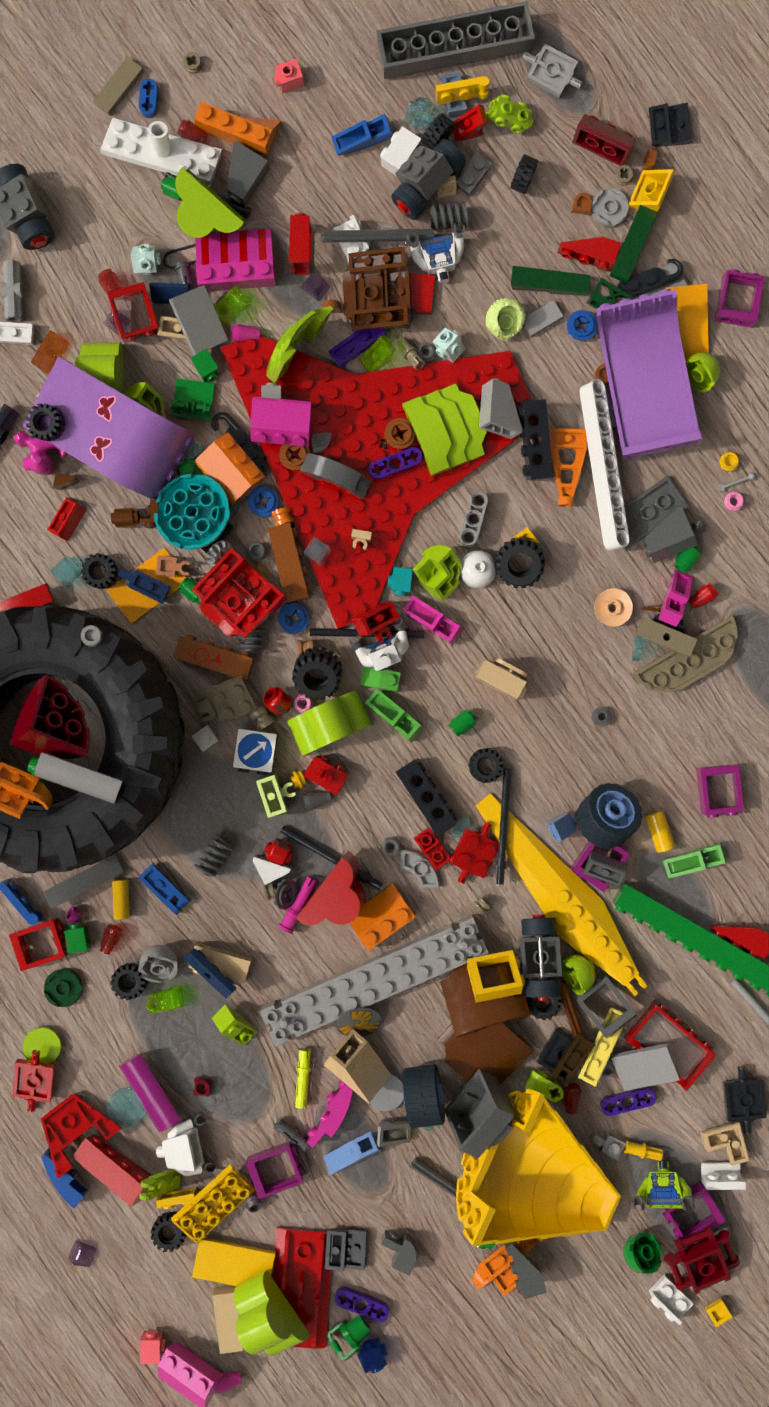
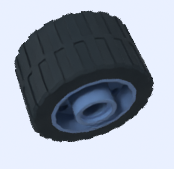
M615 783L601 784L593 789L580 803L576 812L577 826L583 837L595 846L604 849L616 848L622 845L640 827L642 808L639 805L638 799L627 788Z
M437 1065L404 1068L402 1074L403 1100L409 1126L413 1129L443 1125L445 1121V1098Z

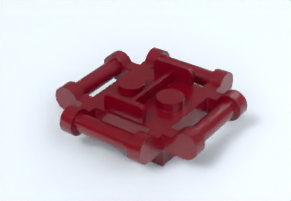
M706 1226L704 1230L681 1240L679 1238L673 1240L678 1252L666 1254L664 1260L671 1269L675 1279L674 1285L677 1290H684L692 1286L696 1295L701 1293L700 1290L723 1280L725 1282L731 1280L728 1270L739 1266L740 1260L733 1250L730 1242L731 1236L727 1230H721L717 1236H714L711 1227ZM705 1238H708V1240H706V1241H703V1242H701V1243H699V1244H696V1245L691 1246V1247H689V1248H687V1249H684V1247H687V1246H689V1245H691V1244H694V1243H696V1242H698V1241H701V1240H703V1239H705ZM721 1245H724L728 1256L727 1260L723 1258L719 1247ZM681 1262L687 1273L685 1278L681 1276L677 1266Z

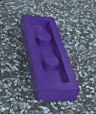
M383 329L358 330L328 351L329 355L338 367L342 368L386 336V332Z

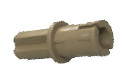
M400 337L396 343L404 353V358L409 360L416 371L419 368L422 369L425 366V361L417 353V348L413 347L406 337Z

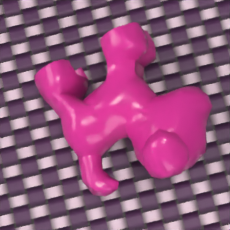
M24 430L18 432L13 437L20 447H29L31 453L23 460V468L36 474L51 475L55 468L50 455L47 454L50 450H60L61 458L66 457L68 454L48 441L30 437Z

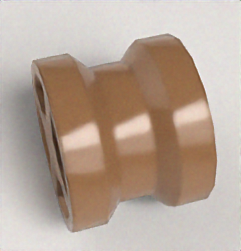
M297 640L298 657L301 652L305 653L308 648L313 650V640H308L307 642Z

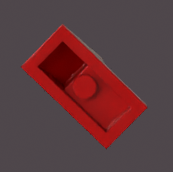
M478 104L453 121L455 123L453 130L455 141L459 142L483 136L482 128L488 125L484 105Z

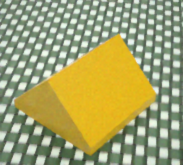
M673 169L643 170L629 201V207L638 210L639 206L642 205L658 212L675 171Z

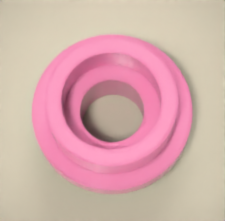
M730 492L724 498V505L730 511H737L743 506L744 499L738 492ZM735 499L736 505H732L730 500Z
M305 694L298 695L294 700L295 709L300 713L312 709V698H305ZM302 700L307 701L306 707L300 706Z

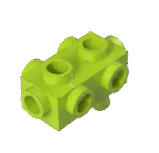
M501 95L492 100L489 105V112H486L487 120L495 122L497 126L506 127L516 134H521L528 130L534 120L531 117L532 110L527 108V104L512 102L511 97L508 95Z

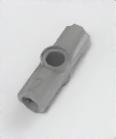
M6 260L3 262L1 294L4 300L5 319L12 322L23 320L22 300L25 297V292L21 282V263L15 260Z

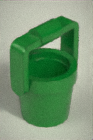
M358 1315L348 1323L344 1320L341 1321L328 1333L330 1345L335 1354L339 1355L342 1360L347 1361L361 1349L359 1344L368 1336L371 1328L362 1315ZM339 1330L353 1348L346 1355L343 1354L342 1348L333 1337Z

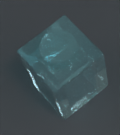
M313 537L303 554L321 566L331 549Z
M66 555L50 572L64 586L68 587L82 574L81 570L83 569L80 567L82 563L76 557L71 558Z

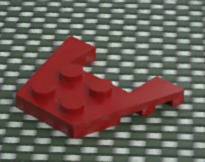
M74 1093L41 1118L58 1179L74 1168L63 1149L91 1127L96 1125L106 1141L122 1130L118 1124Z

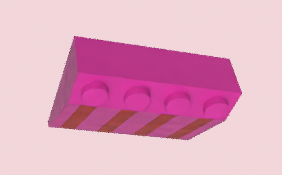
M271 228L234 231L230 233H209L204 237L195 238L198 287L204 285L207 292L276 286Z

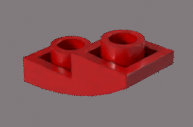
M429 827L414 837V840L436 871L450 862V856Z

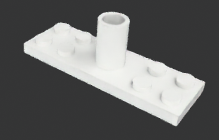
M112 118L100 149L103 155L164 173L169 172L176 176L180 169L186 166L209 186L212 184L222 156V149L168 134V128L163 122L155 121L147 128L116 118Z

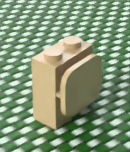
M499 658L494 661L496 665L487 660L482 662L474 679L513 700L524 696L527 687H525L527 682L520 679V677L526 678L527 673Z

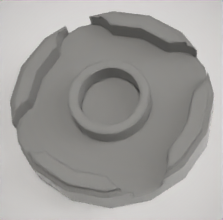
M615 188L599 191L592 201V217L598 225L605 228H613L620 225L626 219L629 212L626 195Z
M391 1073L389 1079L371 1100L370 1104L379 1111L396 1109L403 1100L402 1080Z

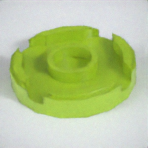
M46 1026L30 1031L23 1042V1052L27 1060H32L33 1050H40L39 1061L50 1064L54 1062L61 1054L63 1046L58 1032Z

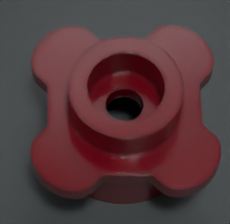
M197 1076L194 1079L193 1094L195 1096L209 1097L212 1094L210 1089L213 1080L210 1077L204 1079Z

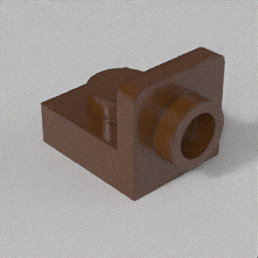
M150 499V505L147 506L148 516H151V519H140V524L145 526V528H157L154 520V513H158L157 499Z

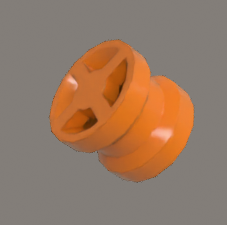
M290 507L280 508L272 512V516L276 519L275 526L286 523L292 524L294 522V519L290 516Z

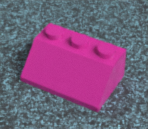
M253 397L250 427L251 442L309 447L311 436V402Z
M177 1341L166 1348L158 1365V1378L198 1407H208L223 1376L221 1372Z

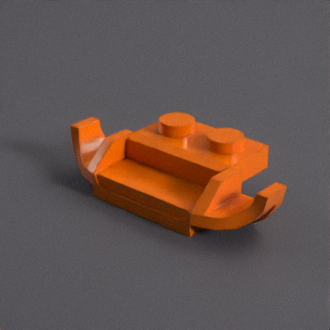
M0 763V811L20 819L29 802L33 804L34 801H37L44 806V809L49 810L53 799L47 787L39 780L40 778L6 763Z
M536 1238L515 1241L526 1253L538 1244ZM502 1245L478 1265L472 1279L478 1290L492 1280L503 1296L516 1287L515 1280H518L517 1274L513 1275L510 1262L513 1259L512 1255H507L505 1245Z

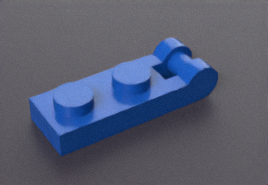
M151 864L138 877L176 915L181 912V908L191 901L154 864ZM174 896L179 899L176 903L171 901Z
M9 879L0 883L1 892L27 923L35 925L43 919V914L32 908L30 900L25 895L22 896L18 891L17 884Z

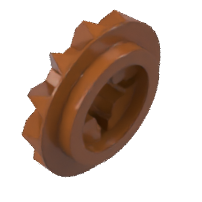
M397 418L388 423L385 428V439L391 447L400 450L407 448L413 443L415 431L411 422L403 418ZM397 428L401 432H405L403 434L404 441H402L400 437H395V435L397 434Z
M283 444L279 452L280 461L285 468L292 471L300 470L307 453H310L306 446ZM289 450L294 453L299 450L298 456L301 460L296 458L291 460L292 456Z

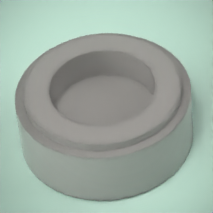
M89 625L82 630L81 639L85 645L95 647L101 643L103 635L98 627Z

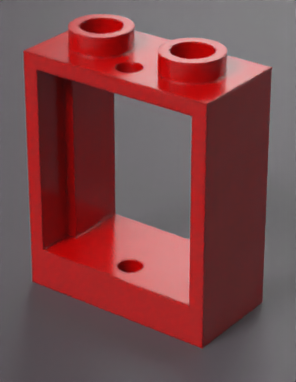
M304 213L290 215L289 265L291 275L311 274L312 229L310 216Z
M144 282L106 293L121 340L131 342L137 340L136 336L144 334V337H149L156 334L155 331L159 327ZM141 294L151 326L124 333L114 301Z
M58 917L9 934L20 971L68 955L66 940L63 935L64 927L62 922L58 920ZM50 926L58 953L32 962L23 935Z

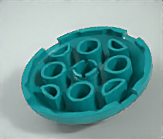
M181 475L165 485L156 500L158 503V513H154V520L159 533L167 542L181 549H200L213 543L223 533L229 520L230 505L224 489L214 479L206 475ZM197 510L196 516L190 517L191 512Z

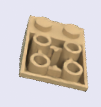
M353 1029L324 1064L325 1067L368 1104L391 1076V1073L368 1041Z

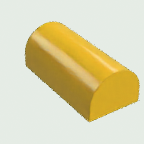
M664 810L645 815L644 817L656 852H665L675 848L676 846Z
M114 879L112 882L114 919L130 918L129 879Z

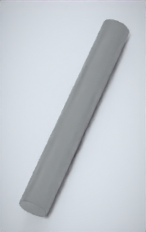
M733 978L730 983L769 1025L768 1012L737 978Z

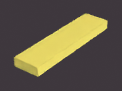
M610 1007L602 1026L606 1028L624 1013ZM623 1027L608 1039L599 1031L594 1042L595 1046L584 1063L578 1077L579 1079L597 1087Z

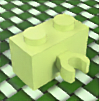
M276 774L256 781L268 818L288 811L284 796L293 797L296 795V792H287L288 786L293 785L292 782L285 784L281 788Z

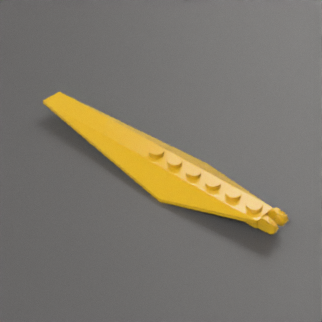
M490 793L476 807L484 820L492 825L491 831L499 842L501 803ZM509 811L506 854L546 918H556L557 935L622 985H626L636 997L638 995L637 990L629 983L633 978L638 981L642 988L646 989L648 986L638 975L639 972L604 901Z

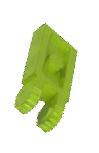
M169 1169L142 1180L141 1187L148 1188V1190L140 1193L139 1199L148 1201L179 1189L181 1174L175 1171V1169Z

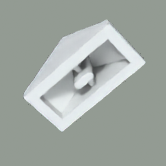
M257 855L253 858V863L265 885L288 874L292 868L287 865L281 866L269 862L266 858Z

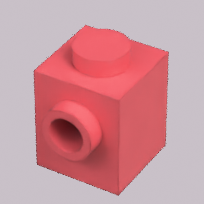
M297 59L275 66L276 74L273 75L276 86L281 87L282 93L304 86L303 76Z
M154 1329L143 1332L140 1340V1364L160 1363L163 1352L166 1350V1339H163V1332H158Z

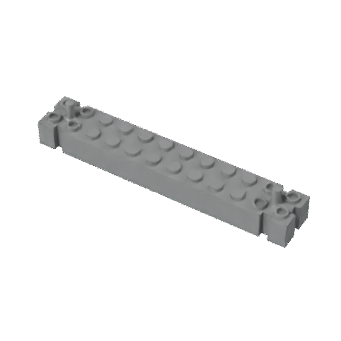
M469 915L458 920L459 925L452 928L451 924L290 993L282 997L280 1004H277L276 1000L261 1006L260 1014L265 1025L271 1024L269 1034L274 1046L276 1047L289 1041L293 1033H295L296 1037H299L337 1020L340 1015L348 1010L365 1008L467 963V957L472 955L473 957H479L489 954L482 937H476L475 935L479 930L473 916Z

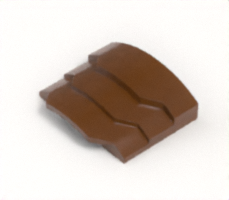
M405 247L348 253L349 268L343 274L342 280L344 315L351 321V330L410 327L411 282L407 249Z
M509 962L478 967L483 989L515 983ZM467 963L454 968L449 978L440 981L456 1038L473 1034L475 1030L508 1020L514 1022L531 1016L523 988L522 994L476 1003L467 970Z
M503 1022L475 1030V1033L456 1038L451 1023L438 1038L445 1046L446 1062L467 1082L480 1068L496 1076L501 1085L534 1051L531 1045L520 1035L517 1036Z

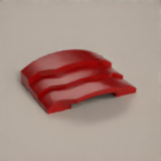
M232 548L226 552L192 589L200 597L201 612L228 637L241 635L245 639L287 600L282 592L264 579Z

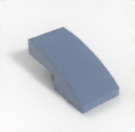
M460 72L441 76L442 84L462 80ZM465 100L446 104L449 118L467 113Z

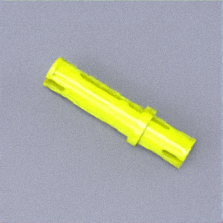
M299 1048V1061L296 1066L298 1076L295 1107L303 1109V1106L307 1108L309 1072H311L310 1048H303V1050Z

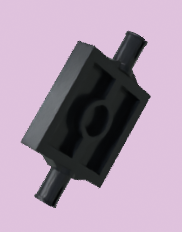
M738 1066L737 1079L722 1081L726 1120L728 1122H743L744 1133L751 1134V1122L756 1119L767 1118L763 1079L761 1077L747 1078L746 1067Z

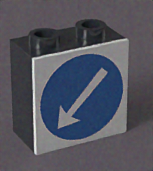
M238 729L233 767L238 768L239 772L249 773V769L257 770V774L268 775V772H273L278 734Z

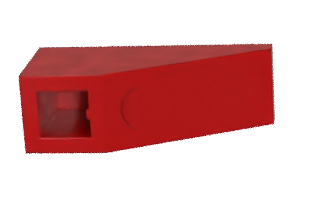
M606 237L561 242L557 253L566 259L574 258L584 265L591 264L597 266L599 270L611 271L621 242Z
M711 924L710 928L715 930L713 934L723 940L725 937H728L732 940L730 944L739 949L742 946L749 949L747 953L757 959L759 956L765 959L769 953V934L755 926Z

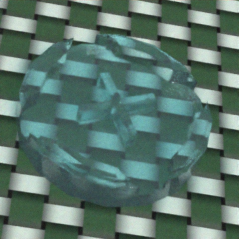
M130 1087L120 1088L108 1100V1116L121 1127L134 1126L145 1115L144 1107Z

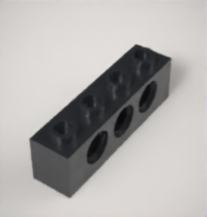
M546 399L523 401L517 407V413L519 418H521L522 433L519 435L523 439V446H521V455L525 460L523 475L526 477V480L552 478L553 469ZM530 416L536 418L535 426L529 424ZM532 435L538 438L536 446L532 445L530 441ZM535 454L540 458L538 465H535L532 461Z
M414 759L395 772L439 837L457 825L455 822L457 816L452 809L448 810L444 805L447 801L442 793L437 794L434 790L436 784L431 777L427 778L423 773L426 769L421 761L416 762ZM415 775H419L423 779L422 784L419 786L412 784L411 780ZM426 791L433 794V799L430 802H425L422 799V795ZM437 807L442 808L444 811L443 816L440 818L433 816V810Z

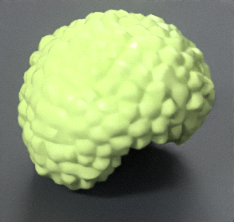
M510 298L497 300L487 311L486 327L496 338L503 341L510 340L518 335V332L523 328L526 317L524 306Z

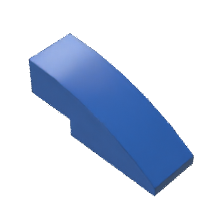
M383 114L369 122L363 120L331 138L337 155L340 156L387 141L392 138L394 131L389 118Z
M48 1148L41 1156L46 1172L58 1193L74 1209L85 1196L88 1189L74 1179L78 1173L74 1168L58 1179L56 1177L51 1151Z

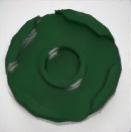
M57 969L49 974L44 982V995L48 1002L56 1007H69L76 1003L82 995V980L71 969Z

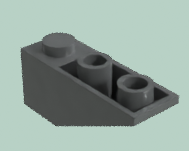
M516 1242L504 1244L507 1255H512L513 1261L510 1262L513 1275L517 1274L518 1280H515L518 1293L522 1292L524 1299L547 1293L539 1265Z

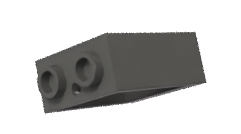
M601 976L595 980L594 986L582 995H577L579 998L576 1001L605 1038L608 1039L635 1018L637 1014L608 977L602 978ZM607 984L627 1011L604 1028L584 1002Z

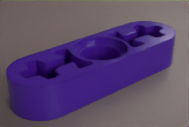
M412 447L374 461L369 466V474L373 479L380 480L418 466L422 461V452L418 448ZM412 452L414 455L418 454L417 461L414 462L413 459L407 460L406 463L408 465L404 466L403 455L407 459ZM392 459H399L401 461V466L398 469H393L390 466ZM384 462H387V468L390 472H386V469L381 470L380 475L372 472L375 470V466L383 468L385 467Z
M650 1087L637 1088L603 1097L600 1107L605 1115L613 1116L652 1106L656 1101V1094ZM648 1092V1094L651 1095L649 1096L648 1101H646L644 1098H641L645 1096L644 1093ZM636 1094L640 1098L638 1099L640 1103L637 1102V1098L635 1097ZM627 1096L633 1098V1103L630 1106L623 1105V1099ZM616 1099H619L621 1108L618 1107ZM607 1102H611V1104H616L611 1106V1110H608V1108L605 1107L607 1106Z
M342 1286L336 1291L335 1301L339 1307L377 1322H383L387 1319L389 1308L386 1302L346 1286ZM345 1293L347 1294V1298H345L343 1301L341 1300V1296H343ZM359 1300H365L368 1305L361 1309L356 1303ZM383 1308V1312L380 1315L377 1314V1310Z

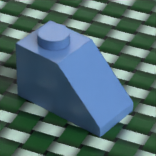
M567 812L546 821L553 839L558 843L577 831L575 828L577 822L574 816L569 815Z

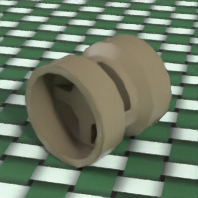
M265 705L250 714L252 720H257L259 731L276 722L273 716L267 714L269 709Z

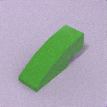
M376 689L365 702V704L411 742L424 729L421 724L379 689Z
M721 842L663 859L668 879L706 870L709 867L725 864L727 861Z

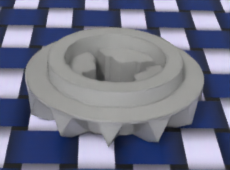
M218 541L209 549L206 557L208 565L213 567L230 548H234L229 541Z

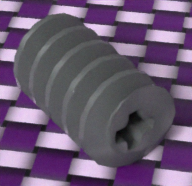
M464 202L461 203L460 209L457 203H454L453 208L447 203L445 209L442 204H439L437 210L434 204L431 205L429 210L430 229H432L433 224H435L437 230H439L440 224L446 229L448 223H450L452 229L454 224L458 223L460 229L463 222H465L468 228V208Z
M258 625L246 639L243 637L239 639L244 644L239 645L238 648L244 652L262 654L257 648L263 647L258 641L264 640V637L260 636L259 633L265 632V630Z
M216 834L219 838L218 840H211L214 846L207 845L210 852L203 851L206 858L198 859L201 865L194 864L197 870L209 877L217 875L216 870L222 868L219 863L224 864L226 862L224 857L230 856L228 850L233 851L235 849L232 843Z

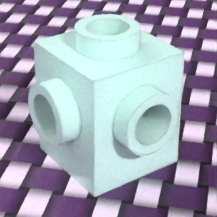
M142 244L132 247L131 261L133 272L146 275L157 272L158 265H161L160 253L156 252V246Z
M444 328L433 341L436 353L441 358H446L454 363L465 350L460 340L462 338L460 334L455 330L450 331Z

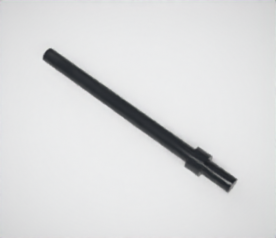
M310 628V636L357 637L356 635H359L356 629ZM409 628L405 630L408 640L409 638H424V631L409 630ZM390 630L392 635L398 633L397 630ZM376 632L360 637H376ZM383 632L382 637L387 638L385 633Z
M505 768L503 770L498 861L495 863V868L497 869L496 884L504 885L505 869H507L505 858L511 769Z
M286 826L282 827L280 831L282 834L335 865L341 860L339 857ZM365 870L358 871L357 877L359 881L364 884L368 883L380 890L383 885L382 882L371 877V874Z

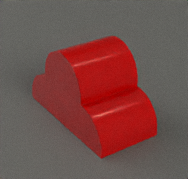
M347 851L298 914L296 917L298 921L306 925H315L326 918L332 923L343 925L350 923L357 917L364 906L366 896L362 885L355 880L358 875L359 865L356 857L350 851Z

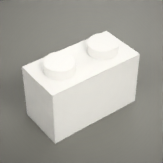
M402 126L399 132L396 131L393 134L389 147L383 149L380 155L381 166L396 175L395 173L399 170L400 166L421 145V138Z

